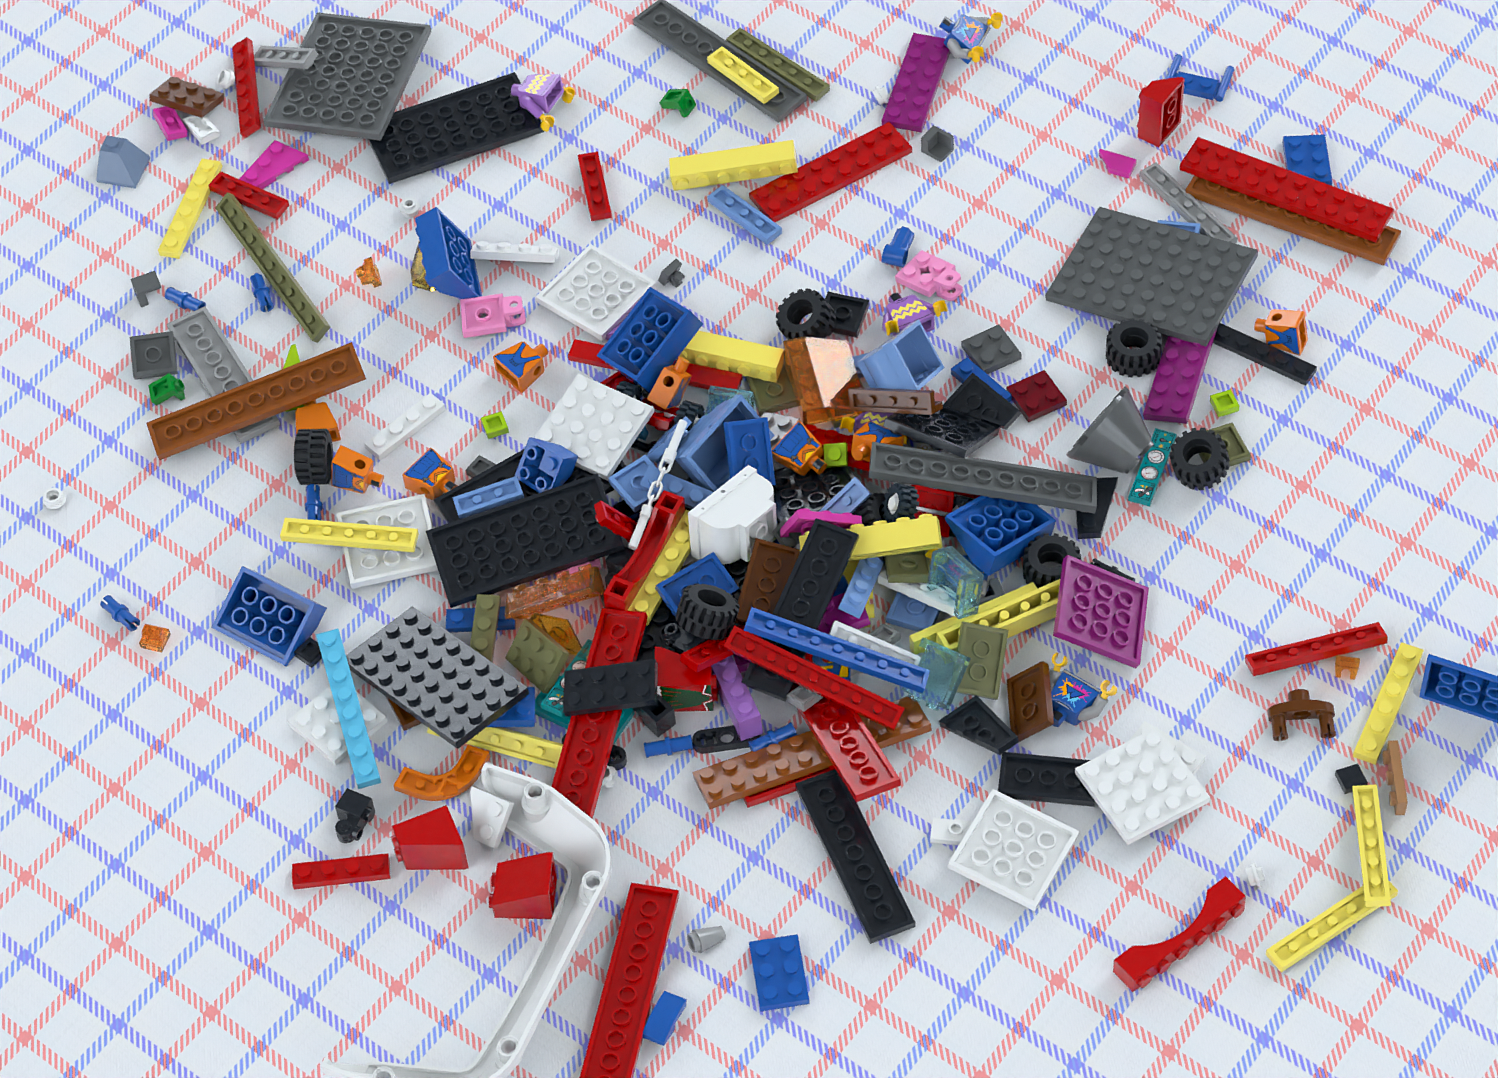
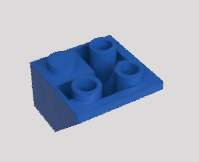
M530 437L515 476H517L519 481L540 493L563 485L571 476L578 455L562 445Z

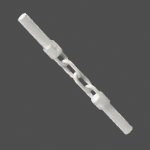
M679 420L670 444L664 451L658 467L660 475L658 480L652 482L647 493L649 502L648 504H643L639 520L628 547L631 549H637L653 511L652 503L657 501L663 490L661 481L664 474L671 470L676 458L677 448L687 426L685 420ZM664 462L669 464L667 470L666 467L662 468ZM655 484L657 488L660 486L656 497L651 495Z

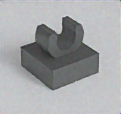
M677 258L662 270L658 281L663 286L670 281L677 288L685 278L683 273L679 271L682 263Z

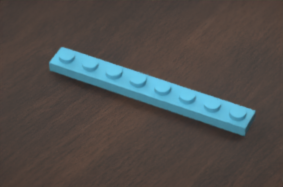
M339 629L316 634L357 787L361 789L379 784L381 779Z

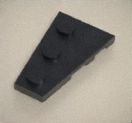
M973 372L943 404L1005 430L1021 415V412Z
M1118 477L1097 478V508L1095 513L1075 510L1078 539L1101 538L1109 507L1113 500V494L1118 484Z
M977 695L939 720L940 727L998 755L1019 743L1017 735Z

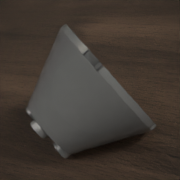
M1126 386L1098 415L1066 456L1120 473L1125 472L1126 474L1138 464L1140 460L1137 457H1142L1146 454L1154 443L1151 441L1152 438Z

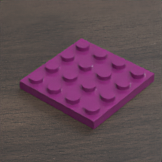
M1067 555L1063 559L1053 636L1136 669L1141 662L1149 587Z

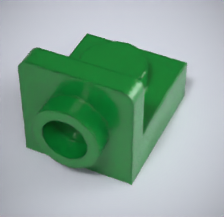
M669 89L659 102L662 109H678L682 117H688L696 106V102L688 89Z
M170 373L148 385L151 402L156 406L173 396L181 401L185 399V386L180 379H176Z

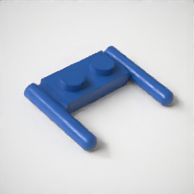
M1180 54L1174 56L1166 79L1183 77L1185 78L1183 94L1209 100L1215 98L1218 102L1223 101L1234 72L1233 66H1227L1220 83L1219 80L1180 71L1177 73L1182 56Z

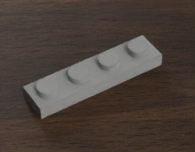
M260 46L254 54L255 66L308 69L313 65L318 53L314 48Z

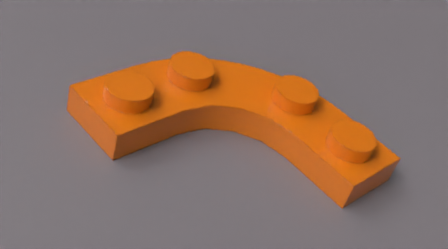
M468 744L452 770L435 776L404 767L393 785L394 790L426 801H441L453 798L465 792L476 782L485 762L487 763L490 758V753Z

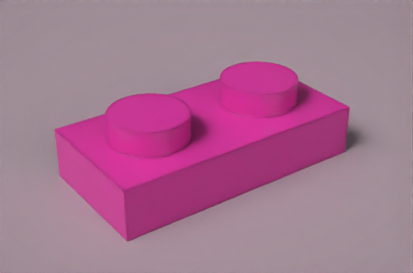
M166 106L153 109V116L167 141L187 137V129L175 109Z

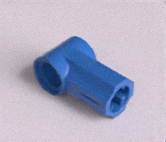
M902 226L898 228L890 245L886 244L884 247L882 263L903 268L908 258V250L914 240V232L908 227Z

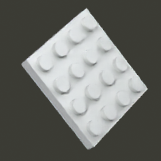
M590 244L536 296V302L603 341L606 335L627 317L649 287L657 288V283Z
M578 374L534 438L562 445L578 455L575 466L592 474L598 473L599 477L608 481V478L616 470L655 411L652 406Z
M425 494L336 513L338 522L418 529L419 533L415 552L343 546L351 589L438 570L426 534L427 530L432 529Z
M1157 727L1075 768L1076 776L1127 845L1210 802L1208 793Z
M992 789L948 862L947 868L1036 911L1077 840L1080 831Z

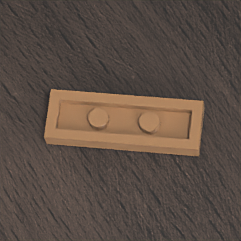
M1398 740L1388 741L1387 750H1383V764L1388 765L1386 784L1391 785L1392 791L1389 792V804L1394 806L1395 815H1405L1408 801Z

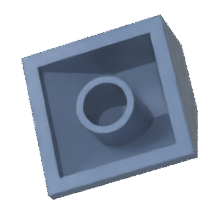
M106 136L99 150L96 180L99 183L136 189L150 160V156L126 138Z

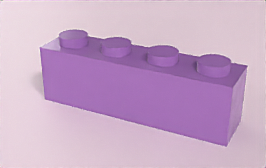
M732 655L711 665L712 675L716 674L718 694L735 726L740 740L763 734L761 715L746 684L742 683V675Z

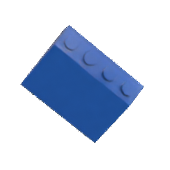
M437 207L416 217L417 227L415 231L420 241L418 246L423 256L421 262L425 268L427 284L430 287L433 286L439 293L460 299L482 297L475 259H471V240Z
M649 287L597 354V357L634 384L641 386L643 390L650 393L663 368L671 366L703 323L690 310Z
M979 496L945 516L947 524L972 563L988 576L1022 557L1025 547H1028V543L1031 540L1035 542V537H1044V534L1047 533L1051 536L1056 523L1052 516L1036 504L987 496Z
M242 566L211 628L287 666L295 656L294 651L317 629L327 608L254 570Z
M1428 654L1419 695L1420 698L1498 723V676Z

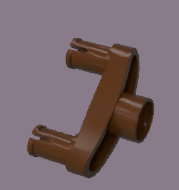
M1292 690L1288 693L1289 701L1273 705L1267 710L1268 720L1272 724L1274 741H1279V737H1281V741L1288 739L1285 720L1319 719L1321 737L1327 738L1326 734H1328L1329 738L1336 736L1333 721L1335 716L1334 705L1326 701L1310 700L1308 690Z

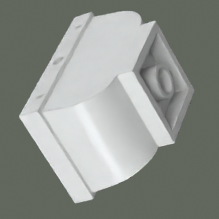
M749 465L688 512L691 556L700 560L714 552L722 564H730L740 558L748 562L755 538L770 542L776 539L772 533L777 527L773 486L767 479L757 474V469Z

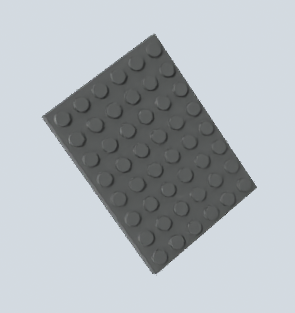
M317 12L300 48H314L318 56L314 60L313 65L308 69L289 68L263 120L265 127L381 141L431 34V26Z
M1099 207L1051 284L1045 297L1046 301L1119 322L1124 319L1130 321V318H1135L1137 321L1143 319L1145 323H1152V327L1156 326L1158 333L1207 346L1257 259L1258 250Z

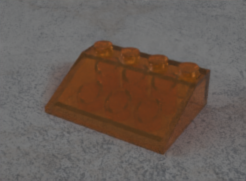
M800 337L783 341L784 359L804 426L838 420L846 416H858L863 413L862 411H850L849 389L861 387L848 341L814 337Z
M591 564L578 567V572L572 574L569 571L556 574V579L548 581V578L545 577L535 580V585L526 587V584L513 587V592L507 593L505 618L520 621L524 618L602 595L605 587L599 567H592Z

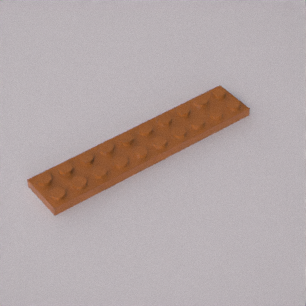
M1193 176L1185 190L1186 193L1200 201L1383 266L1401 236V230L1386 226L1375 243L1197 176Z
M351 342L164 415L146 424L159 460H162L366 380V377Z
M913 694L892 701L905 708L894 731L858 714L881 749L932 731L930 721ZM810 730L780 741L778 744H771L756 752L751 751L692 773L708 808L713 809L745 796L764 791L767 788L809 775V773L829 768L833 764Z

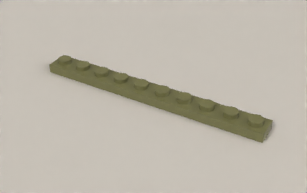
M227 192L215 207L310 339L318 343L331 328L235 196Z

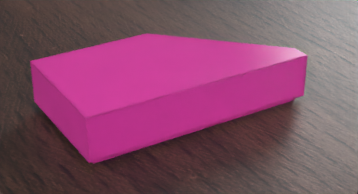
M1104 149L1099 150V157L1104 161L1109 173L1129 179L1136 166L1137 159Z

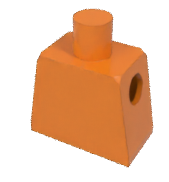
M315 399L303 404L304 407L295 410L296 434L299 429H327L331 435L332 442L341 440L337 422L327 403H317Z

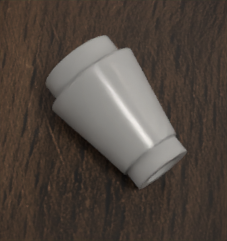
M722 926L693 929L692 933L687 934V941L693 953H702L726 939Z

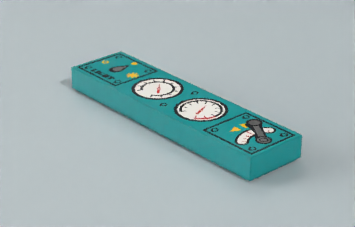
M1155 428L1151 439L1154 444L1143 458L1129 493L1128 501L1150 507L1168 462L1172 443L1175 444L1177 434Z
M588 639L565 671L585 668L592 640ZM565 671L541 703V709L560 717L564 715Z

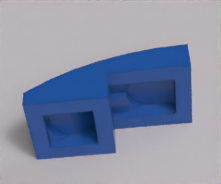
M664 991L644 1027L643 1038L665 1046L675 1030L676 1021L686 1007L687 999Z

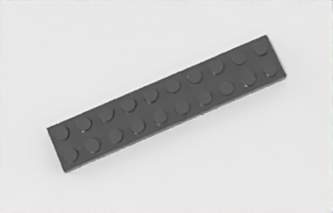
M657 0L633 19L634 26L778 123L807 101V94L666 0ZM720 47H724L779 87V94L763 104L711 66L707 61V57Z
M872 442L868 478L1081 512L1095 513L1097 508V477L973 457L962 458L954 454Z

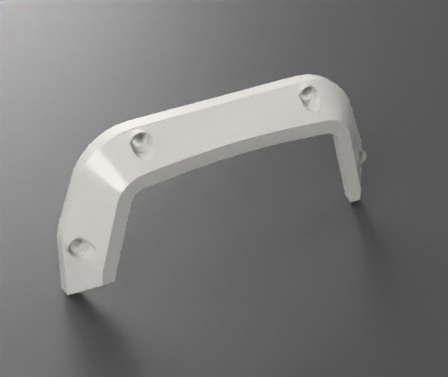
M485 762L481 769L482 783L485 791L514 803L505 831L539 854L553 852L555 864L565 870L568 875L550 924L521 984L473 1063L466 1068L458 1070L390 1062L351 1064L331 1062L328 1058H324L320 1066L322 1073L334 1078H506L520 1064L522 1055L600 901L605 897L606 888L611 878L612 862L609 843L597 822L553 787L539 780Z

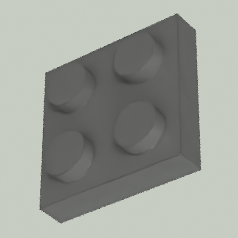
M996 325L961 341V347L972 362L987 374L1021 359L1022 353L1000 325Z
M173 331L129 337L134 380L165 376L168 373L171 375L178 374Z

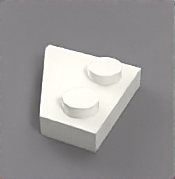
M472 786L470 791L473 838L492 848H498L514 803Z

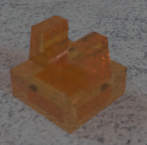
M373 258L364 259V265L355 269L361 284H372L374 288L381 286L379 269Z
M145 624L142 629V638L139 642L140 647L162 653L171 635L170 630Z
M1336 655L1334 664L1335 678H1341L1342 670H1348L1350 672V680H1355L1360 658Z

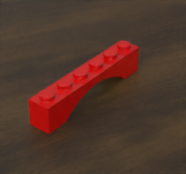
M665 490L662 492L653 508L647 528L637 549L624 568L613 576L604 591V608L628 611L685 512L684 497Z
M1225 876L1207 890L1206 900L1201 912L1187 929L1175 937L1160 943L1131 946L1114 959L1113 972L1132 992L1139 987H1146L1158 973L1163 974L1168 970L1171 963L1177 959H1183L1195 945L1200 946L1203 944L1208 935L1214 931H1220L1232 917H1239L1245 910L1246 896Z

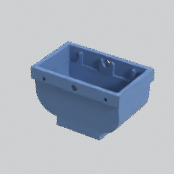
M919 319L910 323L880 347L870 351L857 362L870 388L920 390L945 368Z
M741 394L735 395L732 399L724 401L708 415L702 416L690 429L689 433L680 441L675 460L696 485L715 492L730 480L723 423L760 418L759 415ZM769 429L770 440H771L775 435H774V434L772 433V431Z

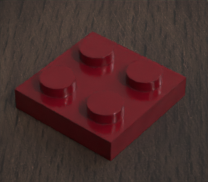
M1045 370L1006 387V390L1012 395V401L1028 423L1067 405V399Z

